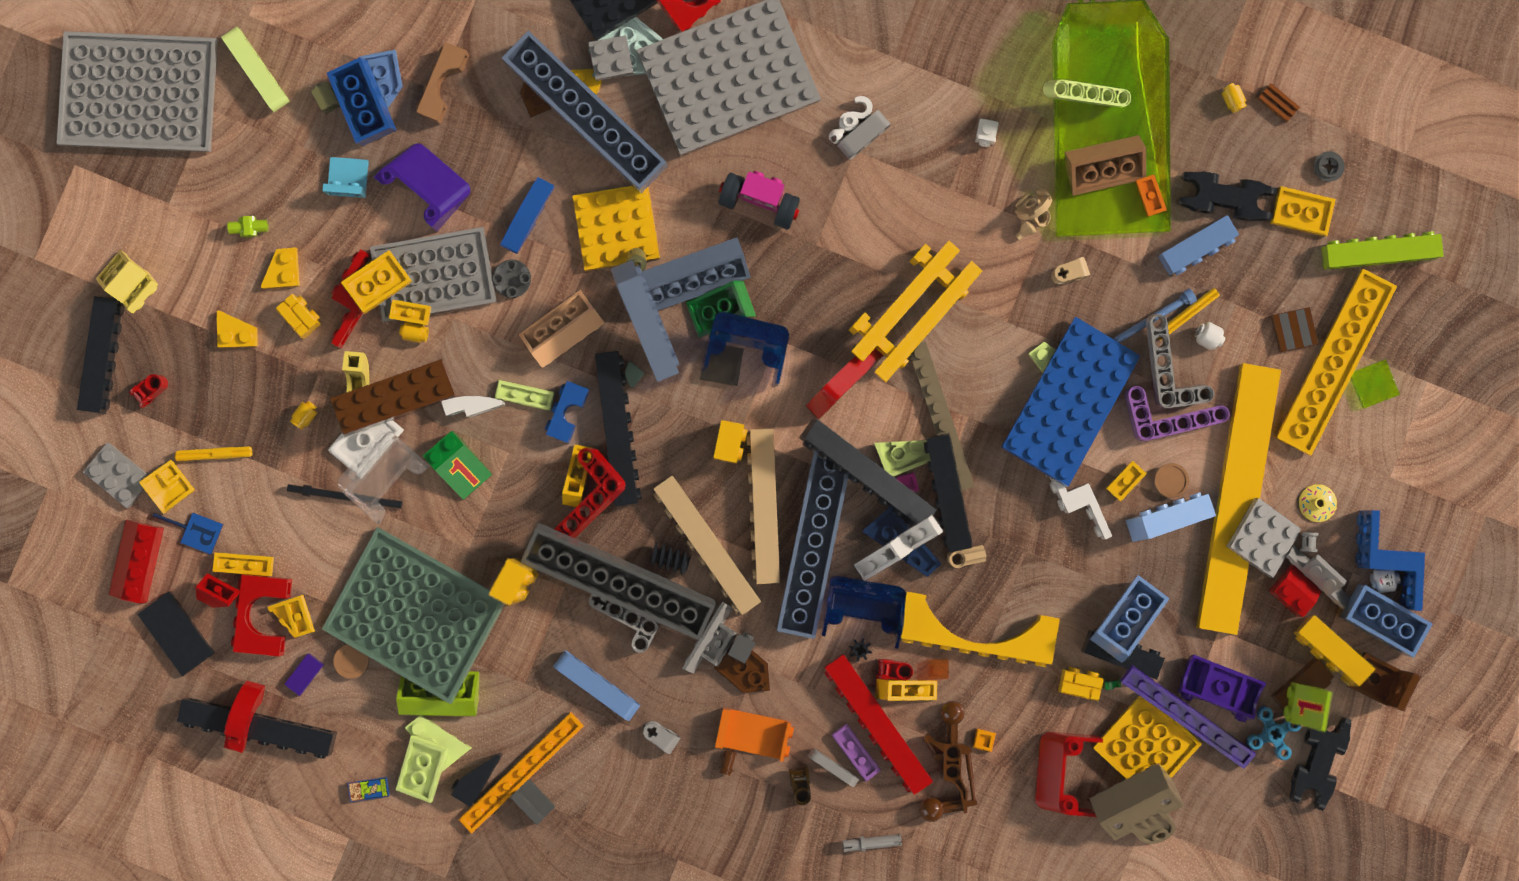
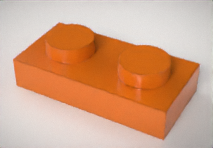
M1154 174L1135 181L1147 217L1167 210Z

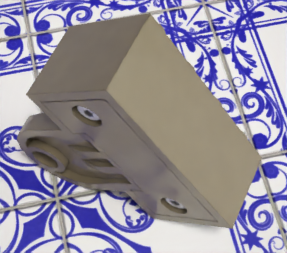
M1159 763L1149 766L1146 770L1134 774L1130 778L1116 783L1113 787L1089 798L1099 824L1115 841L1133 832L1141 842L1146 844L1159 843L1171 837L1175 832L1176 826L1169 813L1184 806L1174 781Z

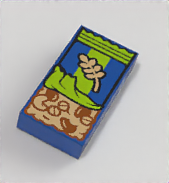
M387 777L348 782L350 802L390 796Z

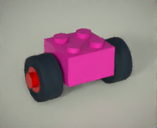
M748 171L745 182L744 177L730 172L725 182L721 183L719 193H721L718 201L719 205L734 209L738 198L741 197L743 201L777 212L774 225L786 230L790 229L793 220L796 221L800 211L797 209L800 202L799 197L789 193H785L783 196L785 185L782 184V181L771 177V179L765 178L764 174L758 171H753V173Z

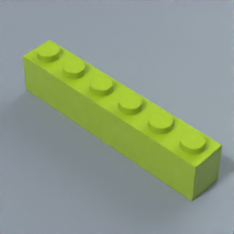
M1434 231L1424 232L1422 236H1415V233L1404 234L1403 238L1389 235L1385 236L1382 240H1377V237H1369L1361 242H1358V239L1346 240V243H1339V240L1329 241L1327 242L1328 245L1321 247L1324 270L1436 260L1444 257L1441 234L1434 235Z

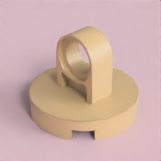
M1038 189L1036 194L1030 195L1028 193L1016 203L1015 207L1017 210H1015V213L1021 220H1031L1034 225L1045 227L1051 219L1048 208L1051 206L1052 198L1045 189ZM1043 214L1044 218L1042 222L1039 223L1038 216Z

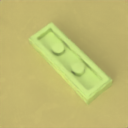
M498 380L495 399L548 411L552 409L555 392L502 380Z

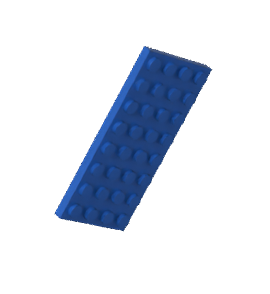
M1074 317L1001 448L1065 487H1068L1132 373L1140 355L1081 319Z

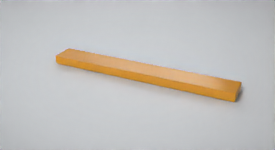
M570 712L458 820L472 834L584 725Z

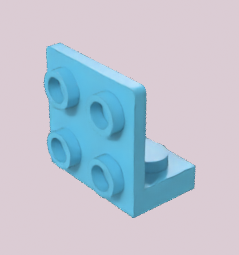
M331 157L328 184H323V192L331 196L366 198L369 161Z

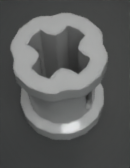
M1301 532L1303 537L1300 551L1318 552V549H1316V537L1319 533Z

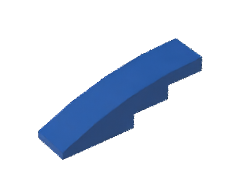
M537 177L512 220L500 246L518 254L533 230L536 220L545 208V203L553 192L555 185Z

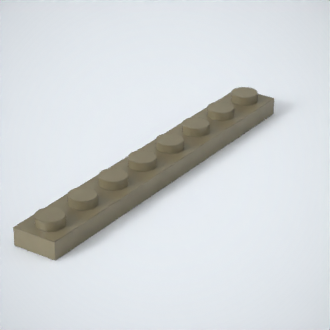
M926 341L922 342L909 356L936 435L950 433L960 485L963 491L975 487Z

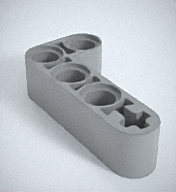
M591 594L589 604L592 608L637 630L631 643L632 648L638 653L645 652L658 630V622L635 613L638 619L635 623H631L628 621L627 615L633 611L620 606V612L613 614L610 611V606L614 603L609 602L606 610H604V604H595L596 601L593 598L598 596ZM647 621H652L655 625L654 630L651 632L644 628V624ZM639 638L644 639L646 642V646L643 649H639L636 646V640Z

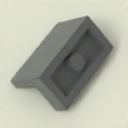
M530 779L510 797L536 825L555 808V805Z

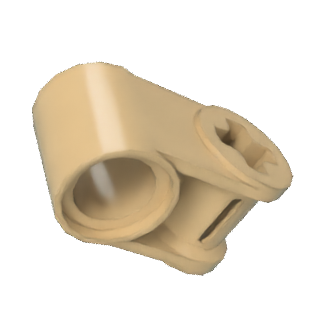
M1078 258L1059 265L1051 274L1052 281L1057 285H1062L1089 277L1090 272L1085 258ZM1059 272H1060L1061 274L1064 273L1065 276H1064V277L1058 276V273H1059Z

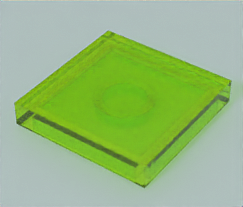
M1386 359L1354 371L1351 377L1363 409L1400 395Z

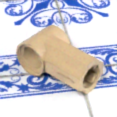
M983 545L973 546L969 549L948 552L946 561L952 567L961 568L966 565L985 562L986 552ZM955 554H959L960 561L954 564L952 557Z

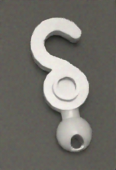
M858 96L854 100L856 104L861 103L866 106L865 112H846L841 115L839 120L840 127L829 133V140L832 143L838 144L843 140L845 132H852L857 128L858 120L867 119L871 115L873 106L867 97Z

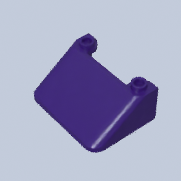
M419 143L410 146L383 167L374 177L382 185L391 184L396 178H399L427 202L429 206L424 211V220L436 232L439 231L466 200L471 191L466 181L424 145Z

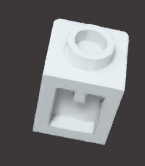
M980 118L975 142H978L983 147L994 146L999 122Z

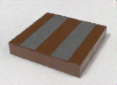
M1310 307L1271 316L1279 353L1318 344Z

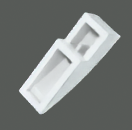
M462 396L441 401L445 414L448 417L465 411L466 416L470 418L506 406L502 400L482 396Z

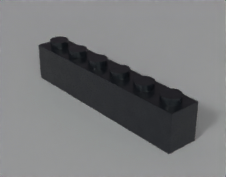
M94 296L77 410L106 414L107 410H109V392L113 388L112 372L116 369L114 359L119 349L117 339L122 330L120 320L125 309L123 303L117 299Z
M950 433L927 437V442H924L925 453H929L930 461H927L929 472H933L934 480H931L933 491H937L938 498L935 499L937 510H941L942 514L939 522L941 529H945L946 536H943L944 546L949 548V552L972 548L973 543Z

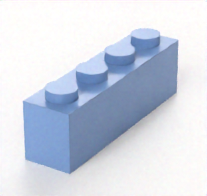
M1227 215L1163 252L1158 257L1169 276L1173 273L1177 276L1186 271L1185 266L1190 263L1194 266L1203 261L1202 256L1208 254L1210 257L1219 251L1218 247L1224 244L1227 247L1236 242L1234 238L1239 233Z

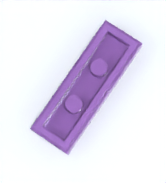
M847 723L831 734L865 782L881 771Z

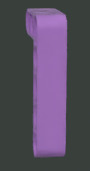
M1134 386L1125 392V401L1133 433L1139 441H1148L1223 423L1230 416L1229 410L1225 406H1215L1152 421L1144 389ZM1133 390L1139 393L1138 400L1132 399L1131 392ZM1137 409L1143 411L1144 416L1142 419L1136 417ZM1217 409L1222 412L1220 420L1215 417ZM1198 414L1204 417L1202 424H1199L1196 420ZM1180 418L1185 421L1183 429L1178 426ZM1161 423H1164L1167 426V431L1165 433H1162L1159 430V425ZM1142 427L1148 430L1146 438L1140 434Z

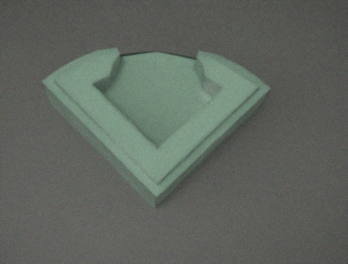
M629 362L626 367V379L629 385L634 388L645 373L632 362Z

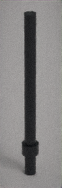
M288 484L287 492L299 493L306 497L313 495L402 509L403 501L312 488L311 485L298 486Z

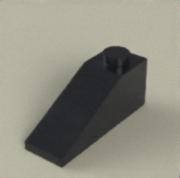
M498 753L464 775L460 780L456 779L451 787L454 790L451 796L472 807L503 754Z

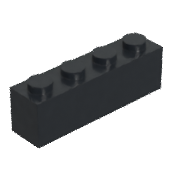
M1096 628L1094 632L1088 631L1081 652L1126 669L1133 665L1148 677L1158 679L1165 658L1160 656L1161 652L1149 649V652L1142 650V645L1137 644L1130 656L1121 663L1090 640L1097 630Z

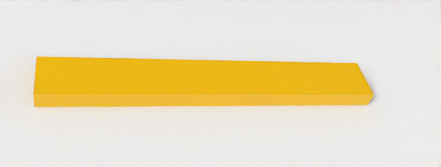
M1246 363L1240 364L1215 511L1216 516L1214 517L1196 628L1234 635L1238 634L1249 563L1230 550L1227 545L1254 498L1260 499L1279 387L1280 369Z

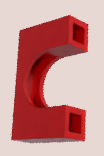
M656 0L675 28L681 32L690 29L695 21L704 17L709 9L721 2V0H694L691 2L683 0Z
M242 574L238 580L240 594L235 603L238 611L233 621V627L235 628V636L233 635L231 639L233 652L269 656L284 655L286 636L264 634L256 630L251 623L250 611L253 604L262 597L290 598L292 579Z

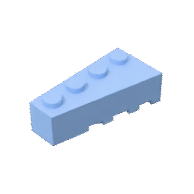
M1200 492L1189 495L1190 499L1188 500L1181 498L1173 501V505L1163 504L1157 506L1155 511L1150 509L1139 513V516L1125 520L1132 542L1151 539L1216 516L1209 494L1201 495Z

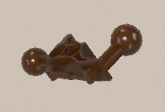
M948 701L941 707V718L947 724L946 742L934 740L929 734L924 735L923 740L927 743L929 749L932 750L934 759L942 761V779L953 782L959 790L960 799L940 802L936 798L925 799L921 802L919 812L921 817L928 822L938 821L945 813L963 811L965 814L967 813V807L977 805L973 782L972 749L958 742V724L963 720L965 711L962 704L957 701ZM950 747H955L957 749L956 755L948 756L947 750ZM935 748H939L942 753H937ZM962 755H965L971 800H968V791L961 778ZM952 766L956 767L955 775L948 776L947 769Z

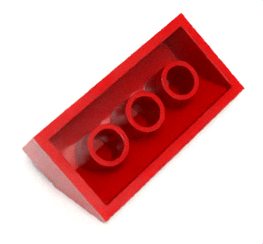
M131 520L125 521L109 595L139 604L147 603L164 527Z

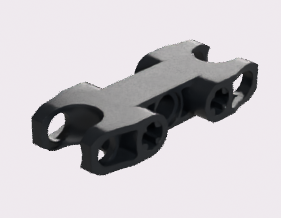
M1205 171L1182 173L1181 180L1192 183L1196 188V195L1193 198L1179 197L1177 205L1193 212L1212 214L1214 206L1234 209V219L1248 222L1270 221L1272 219L1270 212L1263 211L1258 207L1257 199L1259 196H1274L1277 191L1276 188L1260 181L1241 179L1239 187L1218 184L1220 175Z
M1342 717L1338 727L1331 732L1327 729L1326 731H1320L1307 727L1304 743L1312 747L1306 766L1297 764L1291 778V801L1298 803L1304 791L1313 788L1316 793L1314 808L1321 811L1325 809L1334 793L1337 777L1329 774L1335 754L1343 756L1349 745L1350 719Z

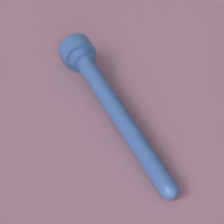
M1188 288L1182 292L1179 299L1154 314L1165 316L1182 305L1193 304L1197 301V298L1193 291ZM1158 317L1155 318V319L1153 320V323H1154L1155 321L1159 320V318H1158ZM1147 318L1115 336L1114 340L1120 343L1144 329Z

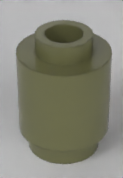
M639 248L631 249L627 253V262L633 260L634 265H639L641 271H644L647 266L645 252Z

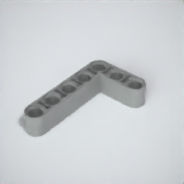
M1161 314L1150 315L1146 320L1156 403L1161 407L1172 408L1208 403L1213 400L1214 390L1207 385L1200 384L1175 388L1167 319ZM1158 317L1161 323L1158 328H1155L1153 320ZM1160 336L1163 343L1160 347H1157L1155 340ZM1160 356L1165 358V363L1162 366H1159L1157 363V359ZM1162 375L1167 376V382L1164 385H1161L1159 381ZM1205 388L1207 396L1202 399L1200 391ZM1184 391L1188 393L1186 401L1181 400V394ZM1164 394L1169 395V401L1166 404L1162 402Z

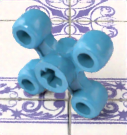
M1260 706L1256 711V716L1264 723L1263 732L1257 735H1249L1246 739L1247 746L1252 750H1259L1264 743L1271 742L1275 747V756L1280 760H1288L1292 752L1285 745L1283 739L1287 732H1297L1301 726L1295 724L1291 727V723L1287 721L1282 724H1276L1273 720L1271 708ZM1272 730L1277 732L1276 736L1271 734ZM1254 739L1257 741L1255 745H1253ZM1282 750H1285L1284 755H1281Z

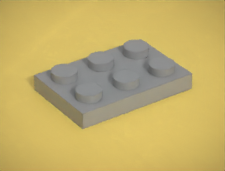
M108 442L83 471L85 475L126 508H130L143 493L144 488L139 482L149 475Z

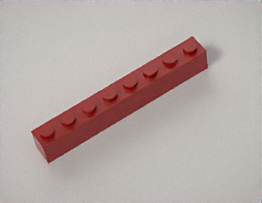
M842 653L825 665L826 671L824 674L830 682L834 680L837 684L835 690L841 698L843 696L846 697L848 700L846 705L852 714L854 712L858 714L860 718L857 721L863 729L867 727L871 734L868 737L874 745L879 744L882 749L879 752L885 761H891L893 764L891 769L896 777L901 776L904 782L902 785L908 793L912 791L916 795L933 783L928 773L845 655Z

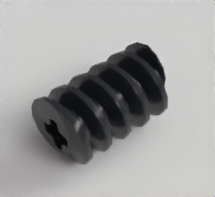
M655 542L650 557L651 566L658 562L660 569L664 565H666V571L673 567V573L675 574L680 569V574L683 576L687 572L692 554L687 558V552L684 551L680 556L679 549L672 553V547L670 546L665 551L664 544L658 548V542Z

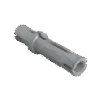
M901 834L868 838L860 836L859 839L843 840L844 853L859 850L866 852L867 849L902 846Z

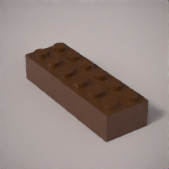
M440 359L332 397L330 401L343 436L346 437L442 403L441 401L454 398L455 394L443 362Z

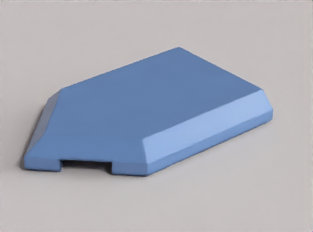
M396 50L359 56L368 61L386 106L389 108L403 87Z

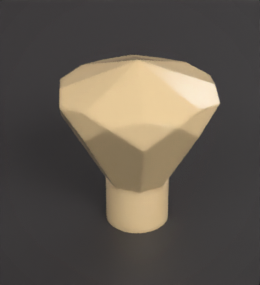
M1023 220L1020 230L1015 236L1021 240L1025 236L1035 234L1037 231L1033 223Z

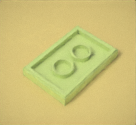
M412 735L395 790L429 803L433 802L448 748Z

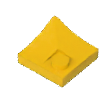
M172 460L139 482L163 514H166L195 491Z

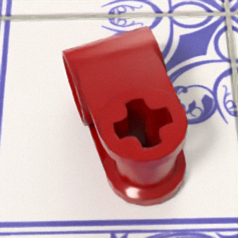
M150 374L142 382L134 386L129 391V394L134 396L140 403V408H144L167 389L168 380L162 375ZM155 379L159 380V386L157 388L154 387Z
M877 659L879 667L876 678L908 680L913 675V668L907 662ZM900 667H909V674L901 676L899 674Z

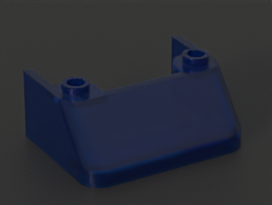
M720 312L713 319L700 371L707 369L710 354L717 355L724 351L726 342L763 350L762 361L764 365L775 369L771 387L775 388L779 385L789 331L782 325Z
M841 576L832 577L828 588L822 636H826L828 624H840L843 621V616L881 622V629L885 633L895 635V648L899 649L904 628L906 591L902 587Z

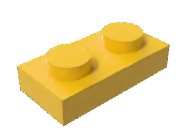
M392 299L389 319L428 326L431 306Z
M1132 460L1105 489L1121 502L1147 473Z

